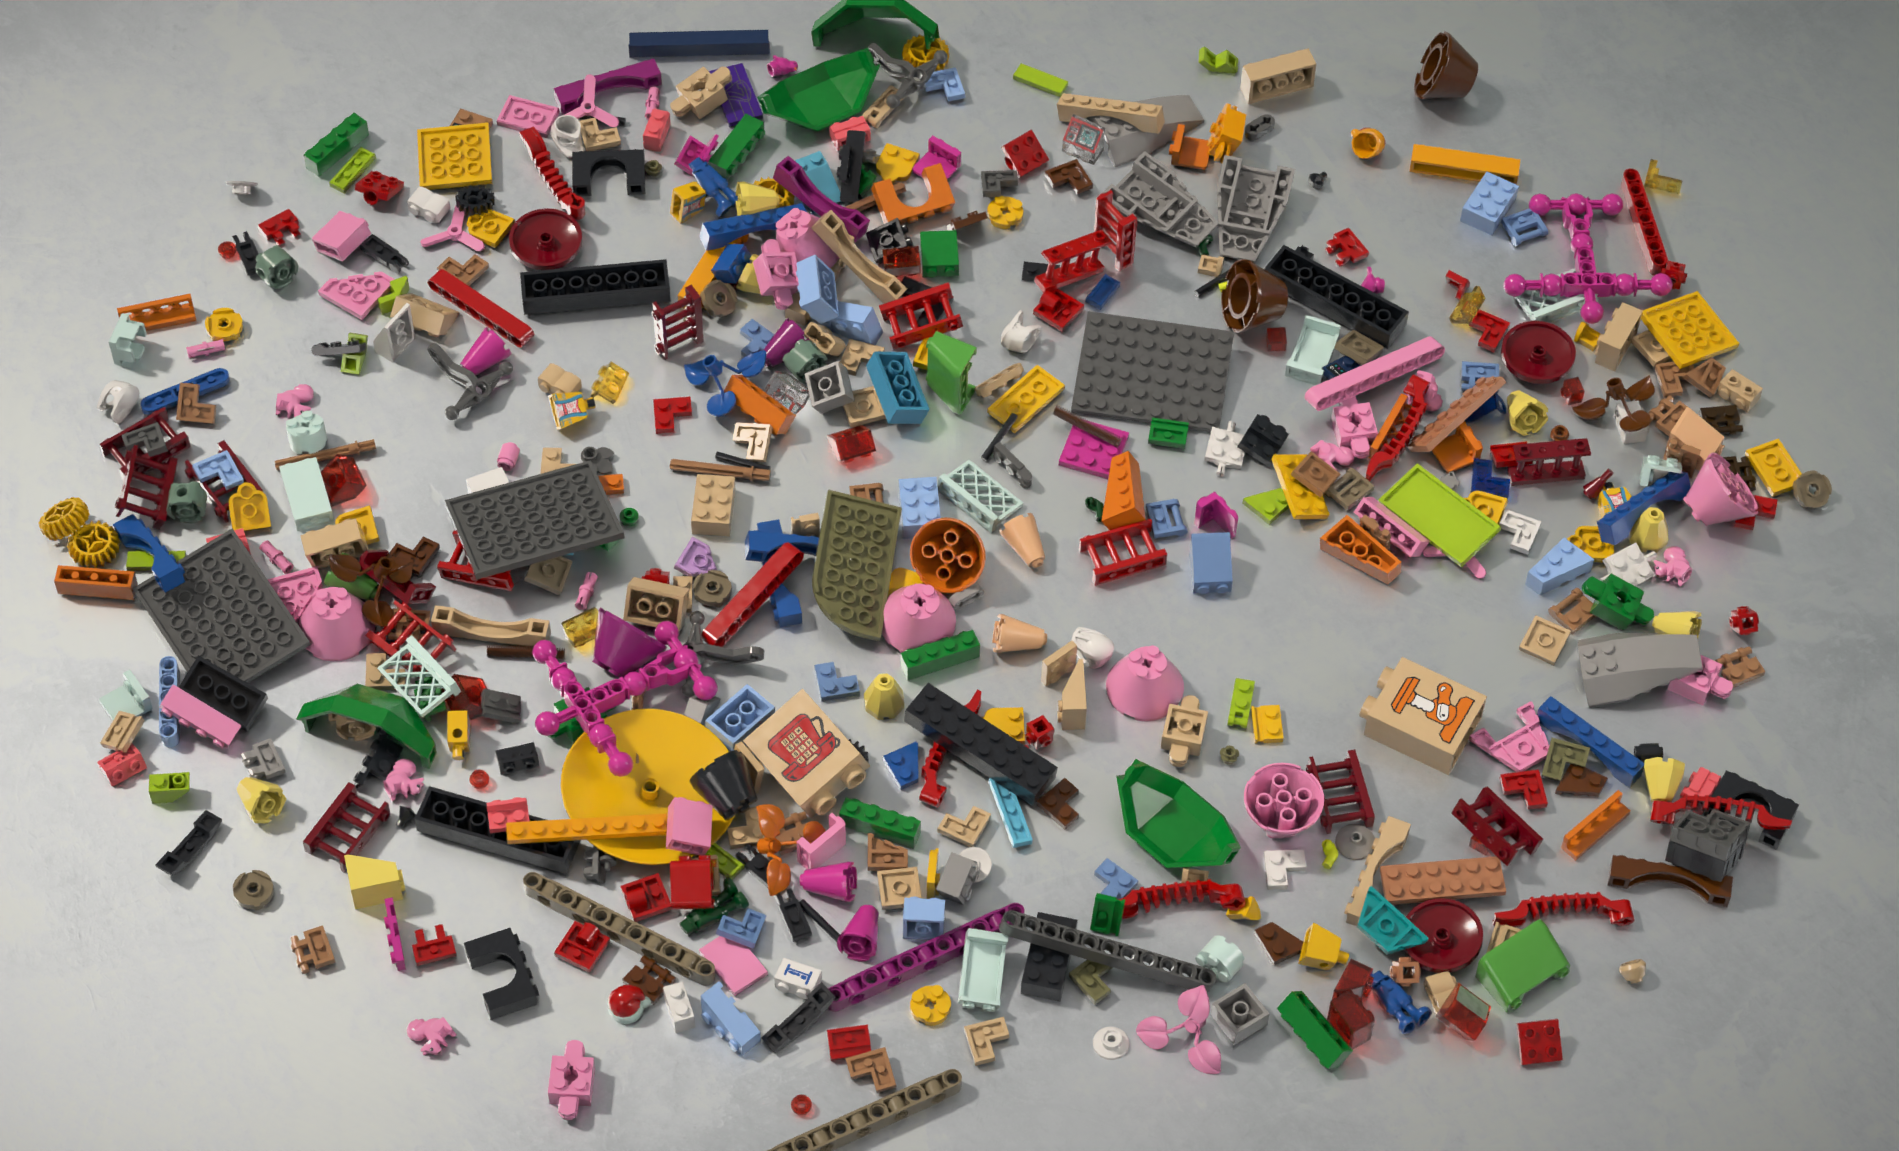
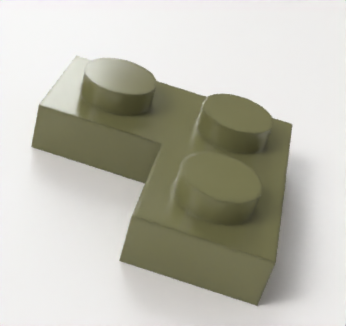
M1552 737L1541 776L1561 781L1566 763L1585 768L1590 748Z
M1086 960L1069 972V978L1096 1005L1111 993V989L1100 977L1113 967Z

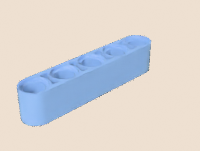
M172 656L162 658L159 663V706L172 685L174 684L177 687L180 685L179 667L177 660ZM159 708V733L162 743L168 748L175 747L180 741L179 719L174 716L168 719L170 717L161 712L162 709Z

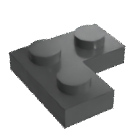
M1017 170L981 171L983 197H1001V187L1018 186Z
M158 422L122 434L127 451H131L134 445H138V448L146 446L149 457L168 451Z

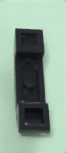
M205 810L193 823L194 828L172 852L167 851L155 866L170 876L182 871L209 843L219 828L222 819Z
M822 982L807 995L808 999L779 1026L775 1024L761 1037L774 1053L780 1051L802 1035L818 1020L836 998Z

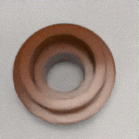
M1557 425L1551 430L1550 437L1553 441L1568 440L1569 432L1565 426Z

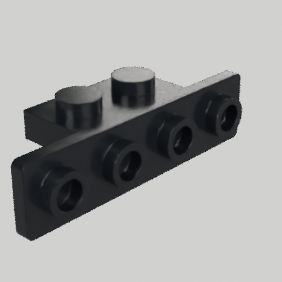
M848 130L846 145L843 144V148L839 150L841 166L837 168V178L841 182L840 201L855 203L858 201L866 135L864 131Z
M381 728L378 730L380 734L378 739H375L369 748L371 749L370 754L366 755L361 763L363 765L362 770L358 771L353 778L356 790L363 785L369 772L383 781L386 780L404 748L389 739V734Z

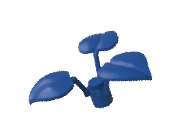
M763 350L742 358L737 364L738 369L724 363L723 360L718 361L715 355H708L704 360L685 364V374L689 382L694 386L705 384L709 376L714 377L720 394H716L709 399L707 411L715 417H720L730 412L736 403V396L733 391L724 393L717 376L723 371L722 366L737 374L742 373L745 378L754 377L763 370L767 353Z

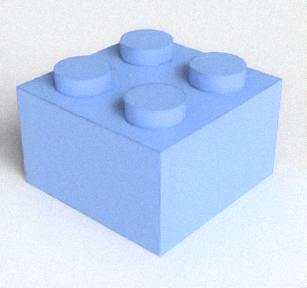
M919 897L904 898L903 939L931 940L944 934L945 900H940L939 898L922 899Z

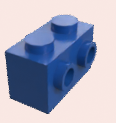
M727 244L711 271L716 279L721 280L723 283H737L746 264L751 261L752 255L745 244Z

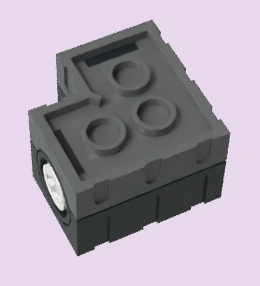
M1715 809L1706 817L1687 810L1672 827L1665 861L1672 863L1674 866L1686 868L1693 873L1707 876L1711 880L1721 882L1724 876H1727L1731 871V868L1738 863V860L1743 857L1750 822Z

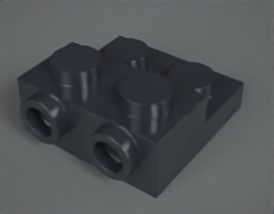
M898 218L866 232L874 261L877 264L892 257L898 260L912 253L911 248L914 245L911 238L906 235L909 233L908 227L905 223H901Z
M1257 414L1237 447L1269 467L1272 463L1273 455L1278 453L1289 433L1286 432L1283 426H1276L1271 423L1266 415L1260 416Z

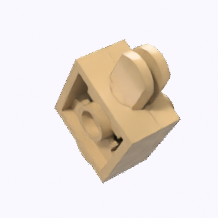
M703 66L676 85L679 97L670 103L673 114L676 117H682L691 110L699 119H702L727 101L728 98L724 86L732 81L730 70L722 66L711 74Z
M1192 695L1185 696L1180 706L1169 704L1161 749L1170 750L1169 762L1175 767L1184 766L1187 763L1188 755L1199 756L1208 711L1199 710V699Z

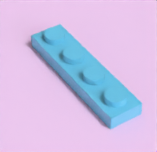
M989 778L988 783L1012 847L1016 848L1032 844L1033 839L1017 796Z

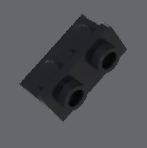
M534 742L495 750L500 774H511L518 770L532 769L539 766Z

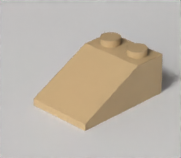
M1083 659L1078 660L1062 692V699L1058 700L1057 722H1061L1062 730L1085 729L1087 706Z

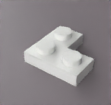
M1505 509L1499 525L1501 529L1515 533L1510 549L1528 555L1541 526V521Z
M1304 850L1264 851L1267 890L1287 889L1286 872L1306 870Z

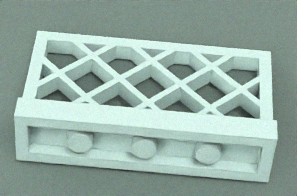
M1574 268L1561 274L1565 275L1566 273H1576V271ZM1525 290L1523 294L1531 295L1530 300L1524 299L1521 296L1515 297L1531 321H1544L1548 323L1579 312L1585 304L1584 294L1563 299L1560 297V293L1558 297H1550L1544 293L1540 297L1539 292L1536 290ZM1595 294L1596 302L1599 300L1598 294ZM1534 296L1543 298L1542 303L1532 300ZM1546 299L1556 302L1553 305L1545 304ZM1530 305L1539 307L1540 309L1532 312L1530 310Z
M970 460L960 465L948 475L942 474L938 479V491L990 533L997 529L999 523L1023 507L1021 500ZM969 467L974 471V474L964 473V470ZM952 478H961V483L954 482ZM964 479H974L975 484L964 483ZM977 480H985L988 485L977 484ZM965 489H975V494H969ZM978 490H988V495L978 494ZM991 490L999 491L1001 496L991 495ZM978 500H988L989 505H983ZM991 500L1002 501V506L992 505ZM1005 501L1013 502L1015 505L1005 506ZM992 510L1002 511V515L998 517Z
M411 635L406 639L408 644L377 669L423 718L450 695L453 694L456 697L462 691L454 679ZM409 651L411 653L410 660L401 661L402 656ZM400 665H409L408 672L399 673ZM413 665H422L421 672H412ZM390 666H396L395 673H386L385 670ZM398 677H407L406 684L398 685ZM411 677H420L419 684H410ZM424 677H433L432 684H423ZM435 688L445 689V692L440 696H434ZM409 689H418L417 696H408ZM422 689H431L430 696H421ZM420 701H429L424 709L421 710L419 708Z

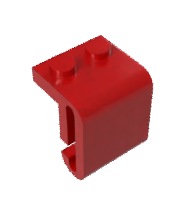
M700 855L699 860H691V856H679V860L670 862L671 906L673 910L714 908V899H712V890H714L713 867H717V860L711 859V855Z

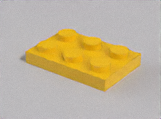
M1779 438L1745 451V456L1748 457L1749 462H1751L1752 467L1772 497L1793 490V482L1802 473Z

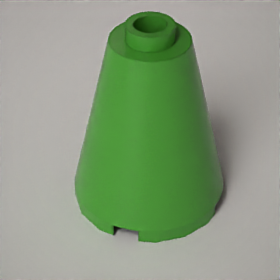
M328 571L324 579V584L327 587L344 588L350 594L365 600L374 599L379 586L366 573L362 576H357L354 582H345L337 578L332 571Z

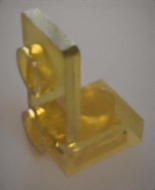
M1651 159L1644 186L1679 194L1682 180L1658 175L1660 169L1656 168L1658 160Z

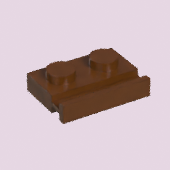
M977 211L968 213V217L965 219H961V216L951 219V223L946 225L947 229L956 230L988 218L986 211L979 214Z

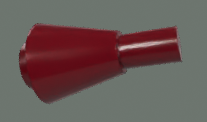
M1608 468L1601 476L1584 485L1583 493L1589 499H1597L1606 481L1614 474L1613 471Z

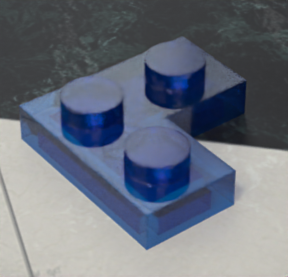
M1474 458L1470 493L1482 491L1508 499L1510 479L1491 477L1493 460Z

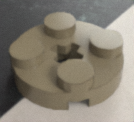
M721 280L710 282L700 293L702 303L712 317H725L736 308L737 295L730 284H725ZM716 295H717L718 297H720V296L722 297L721 302H719V301L717 300Z
M1814 470L1807 471L1799 475L1793 482L1794 496L1801 507L1816 509L1828 502L1832 487L1829 479L1824 474L1821 475L1818 471ZM1810 485L1816 488V491H1814L1815 495L1809 492Z
M709 570L708 573L699 574L693 583L695 600L706 606H723L732 592V585L728 576L718 570ZM713 585L716 586L714 591L708 589V587L711 588Z
M252 870L250 873L246 874L244 872L240 874L233 884L234 898L244 908L256 911L261 910L263 906L270 902L274 894V885L270 876L260 870ZM256 886L257 891L254 893H250L249 888H254Z

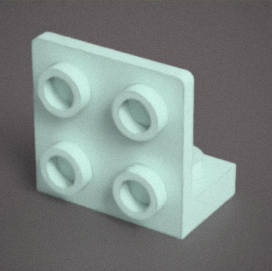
M1656 455L1644 456L1640 473V486L1648 487V481L1652 482L1653 469L1681 474V463L1674 458L1662 460Z
M131 670L123 673L125 679L123 686L99 698L101 705L112 720H114L119 711L139 717L153 709L148 694Z

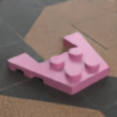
M1532 701L1519 707L1516 711L1517 715L1526 724L1525 727L1498 742H1495L1487 730L1482 728L1469 736L1470 742L1515 772H1523L1545 760L1549 744L1539 724L1540 720L1535 713Z

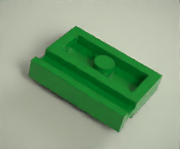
M1152 417L1148 444L1185 449L1189 423Z
M1097 893L1090 930L1106 934L1114 933L1116 934L1115 936H1119L1125 899L1121 901L1117 900V897Z

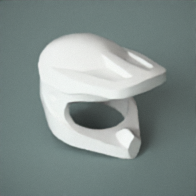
M571 115L559 116L551 126L550 132L556 147L567 158H572V152L584 150L580 136L581 124L579 120Z
M1020 310L1012 322L1004 328L1001 335V344L1011 351L1026 353L1035 343L1042 327L1040 325L1024 327L1023 311ZM1031 333L1030 338L1027 341H1025L1028 335Z
M111 381L103 389L97 409L104 411L113 408L111 419L120 425L136 405L139 399V389L127 382ZM112 394L114 396V400L107 403V396Z
M1078 627L1074 631L1071 641L1077 645L1078 659H1083V664L1086 667L1100 668L1110 660L1114 650L1112 640L1092 629Z

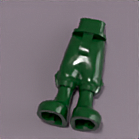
M730 877L723 881L724 890L717 897L712 896L714 908L693 909L679 923L687 936L694 931L698 933L721 921L723 915L728 916V913L734 910H744L749 907L748 900L741 891L738 892L735 883ZM732 899V901H730L725 906H721V904H723L724 902Z

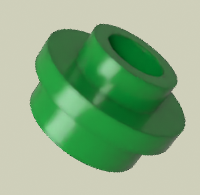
M625 508L620 512L619 517L624 525L632 526L638 521L639 515L635 509Z

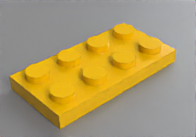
M1036 365L988 407L987 413L1003 425L1011 413H1015L1018 418L1009 430L1016 433L1065 389V385L1039 365Z
M1274 454L1271 460L1293 519H1327L1330 514L1323 495L1320 498L1291 476L1292 471L1307 454Z

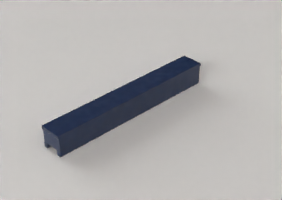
M768 30L629 33V58L770 54Z

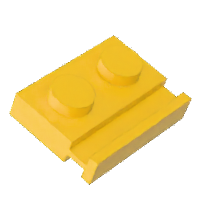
M1280 705L1251 706L1254 743L1283 742Z

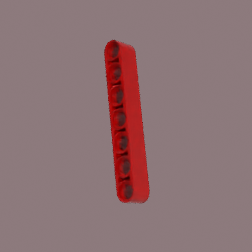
M1629 168L1623 173L1621 188L1648 270L1654 276L1661 273L1662 268H1666L1668 258L1640 174L1637 170Z
M440 269L427 281L429 287L434 292L515 346L522 348L534 337V331L530 326L444 269Z
M784 543L702 631V641L709 645L723 647L797 568L804 558V553L791 543Z

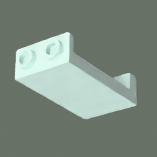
M1306 315L1291 359L1287 362L1285 376L1313 385L1322 383L1324 378L1322 367L1329 364L1335 344L1339 339L1341 325Z
M307 458L299 462L279 466L297 531L334 522L317 458Z
M968 928L965 935L957 1004L962 1005L966 1009L980 1007L983 1008V1011L994 1012L999 1009L1001 1005L1000 994L1005 950L1009 936L998 932Z

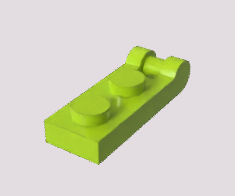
M1235 679L1228 726L1239 725L1241 728L1247 729L1255 681Z

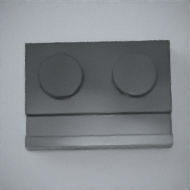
M483 689L481 692L482 717L516 724L521 721V696Z

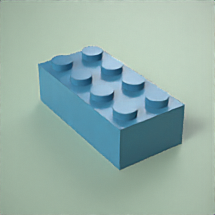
M874 351L866 367L888 424H921L930 409L907 352Z

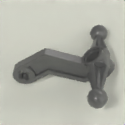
M871 43L867 47L873 55L874 61L877 64H881L880 67L890 76L904 78L897 93L889 95L886 99V103L890 108L898 107L900 99L922 89L932 76L937 65L947 61L946 52L938 50L934 54V59L915 68L908 61L891 58L875 43ZM913 77L919 78L920 81H916Z
M433 343L427 348L430 356L450 379L467 387L455 406H448L445 409V416L449 420L457 419L460 411L482 401L493 391L503 375H510L513 371L512 364L508 361H503L499 364L497 371L478 379L472 371L454 363L437 343ZM476 387L482 390V394L477 393Z
M700 611L691 613L690 622L692 623V628L688 640L683 646L688 645V649L696 652L698 664L702 665L705 660H711L731 665H741L764 659V649L757 646L729 649L703 644L700 625L705 620L704 614ZM690 676L686 678V683L682 687V693L686 697L695 695L693 691L694 681Z

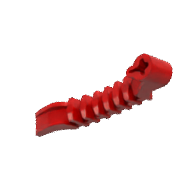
M534 126L520 131L519 135L528 149L531 160L535 163V167L538 168L539 174L542 175L548 188L551 189L552 195L561 204V208L566 209L568 214L575 220L584 218V199L572 193V189L568 188V183L564 181L563 175H559V169L555 168L554 160H550V152L547 151L545 142Z
M1414 374L1409 379L1403 392L1413 397L1412 407L1405 419V423L1397 433L1396 439L1392 438L1389 445L1385 443L1381 451L1376 452L1372 456L1366 472V479L1371 482L1377 472L1382 469L1391 468L1395 462L1397 463L1400 455L1404 453L1405 447L1409 445L1415 430L1417 431L1419 422L1421 423L1423 419V414H1426L1427 404L1424 402V396L1429 389V381Z
M978 689L970 702L964 705L977 715L981 706V691ZM934 741L933 748L929 750V757L925 759L926 764L922 766L921 777L925 779L926 783L920 793L919 801L938 808L942 803L947 788L936 783L937 773L948 750Z
M1686 793L1674 803L1653 801L1650 821L1653 823L1673 825L1676 813L1685 812L1687 806L1691 807V811H1698V804H1703L1702 811L1705 812L1709 811V805H1714V809L1720 811L1721 806H1725L1724 813L1731 814L1732 807L1737 808L1735 817L1739 818L1742 817L1743 809L1748 810L1745 821L1752 823L1754 811L1758 812L1757 823L1764 829H1790L1792 820L1772 816L1767 812L1764 805H1758L1753 801L1745 802L1742 799L1733 800L1730 797L1725 799L1721 796L1710 797L1709 795L1699 796L1698 794L1690 796Z
M1207 879V881L1196 880V882L1185 881V883L1179 884L1174 882V884L1170 885L1165 883L1162 886L1151 885L1149 888L1140 887L1139 890H1131L1126 897L1122 898L1125 899L1122 919L1136 916L1139 912V904H1143L1145 912L1148 913L1151 907L1150 902L1154 903L1155 908H1159L1160 901H1165L1166 906H1168L1171 899H1176L1177 904H1181L1182 898H1187L1188 903H1192L1193 897H1198L1200 903L1203 902L1204 896H1209L1211 903L1221 904L1223 908H1229L1233 911L1242 909L1246 902L1242 887L1236 883L1220 885L1212 882L1211 879Z
M1586 892L1585 894L1575 893L1574 895L1564 893L1559 896L1553 894L1549 897L1544 895L1540 898L1530 897L1529 900H1522L1519 906L1513 910L1494 913L1495 916L1492 922L1494 926L1496 922H1499L1503 926L1520 927L1526 922L1528 911H1530L1533 922L1540 918L1539 909L1542 916L1547 917L1549 908L1552 909L1554 915L1560 911V907H1563L1564 913H1568L1572 906H1574L1575 913H1579L1582 910V906H1585L1586 913H1590L1593 907H1596L1598 914L1609 917L1611 924L1619 926L1632 924L1635 919L1629 900L1611 901L1602 896L1600 892L1596 894Z

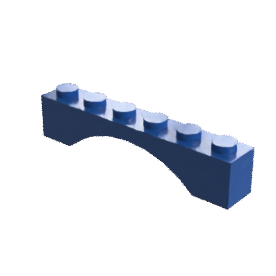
M800 203L750 215H740L702 223L699 238L706 251L722 248L735 239L749 233L762 230H777V221L794 208L807 211L803 204Z
M1668 472L1662 478L1657 479L1655 483L1644 488L1637 495L1632 496L1630 500L1604 515L1602 519L1597 521L1601 542L1616 545L1627 538L1636 520L1651 505L1662 500L1681 501L1691 488L1688 473Z
M131 514L113 524L115 531L118 533L119 540L125 547L143 550L154 557L151 570L157 584L165 593L185 582L183 577L185 571L180 563L177 564L172 554L169 555L164 545L161 546L157 536H153L152 531L149 527L146 528L141 518L137 519L134 514Z
M779 519L757 523L758 531L783 534ZM782 583L769 597L770 604L775 606V609H773L774 621L778 620L780 628L802 624V611L799 599Z
M758 530L748 531L745 539V560L765 562L787 542L804 554L816 556L819 537L780 534L778 532L769 533Z
M1552 696L1539 707L1537 715L1541 725L1551 732L1566 735L1589 747L1590 751L1609 769L1614 778L1625 786L1631 788L1642 776L1644 763Z

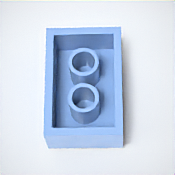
M1486 172L1463 206L1460 221L1493 235L1500 225L1501 219L1505 217L1515 202L1519 186Z
M816 255L797 262L796 276L799 283L797 288L800 293L799 305L801 309L805 310L820 325L839 317L834 272Z
M937 477L899 479L903 539L913 538L916 532L927 522L941 518Z
M746 684L705 720L706 728L713 732L726 746L728 751L731 752L734 751L735 744L743 742L746 737L775 713V707Z

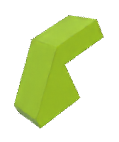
M1205 46L1199 49V63L1210 72H1238V58L1228 50L1215 55Z
M407 276L390 281L391 294L378 298L379 310L382 315L392 312L396 296L408 293L409 283Z
M350 332L348 333V341L359 340V343L365 342L366 350L358 353L342 354L341 372L359 375L367 352L368 335Z

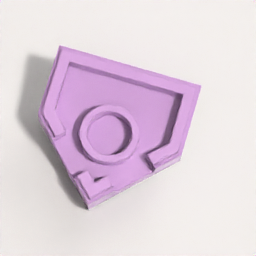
M694 537L691 538L674 566V569L692 577L698 576L701 573L702 575L708 573L709 570H717L709 545Z

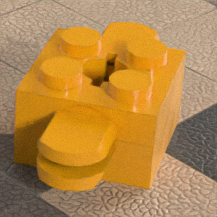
M1229 103L1225 104L1222 113L1218 115L1216 123H1212L1209 131L1211 137L1207 143V146H1209L1208 154L1214 156V161L1218 162L1220 160L1221 164H1223L1224 156H1232L1241 144L1246 114L1237 111V106L1231 107Z

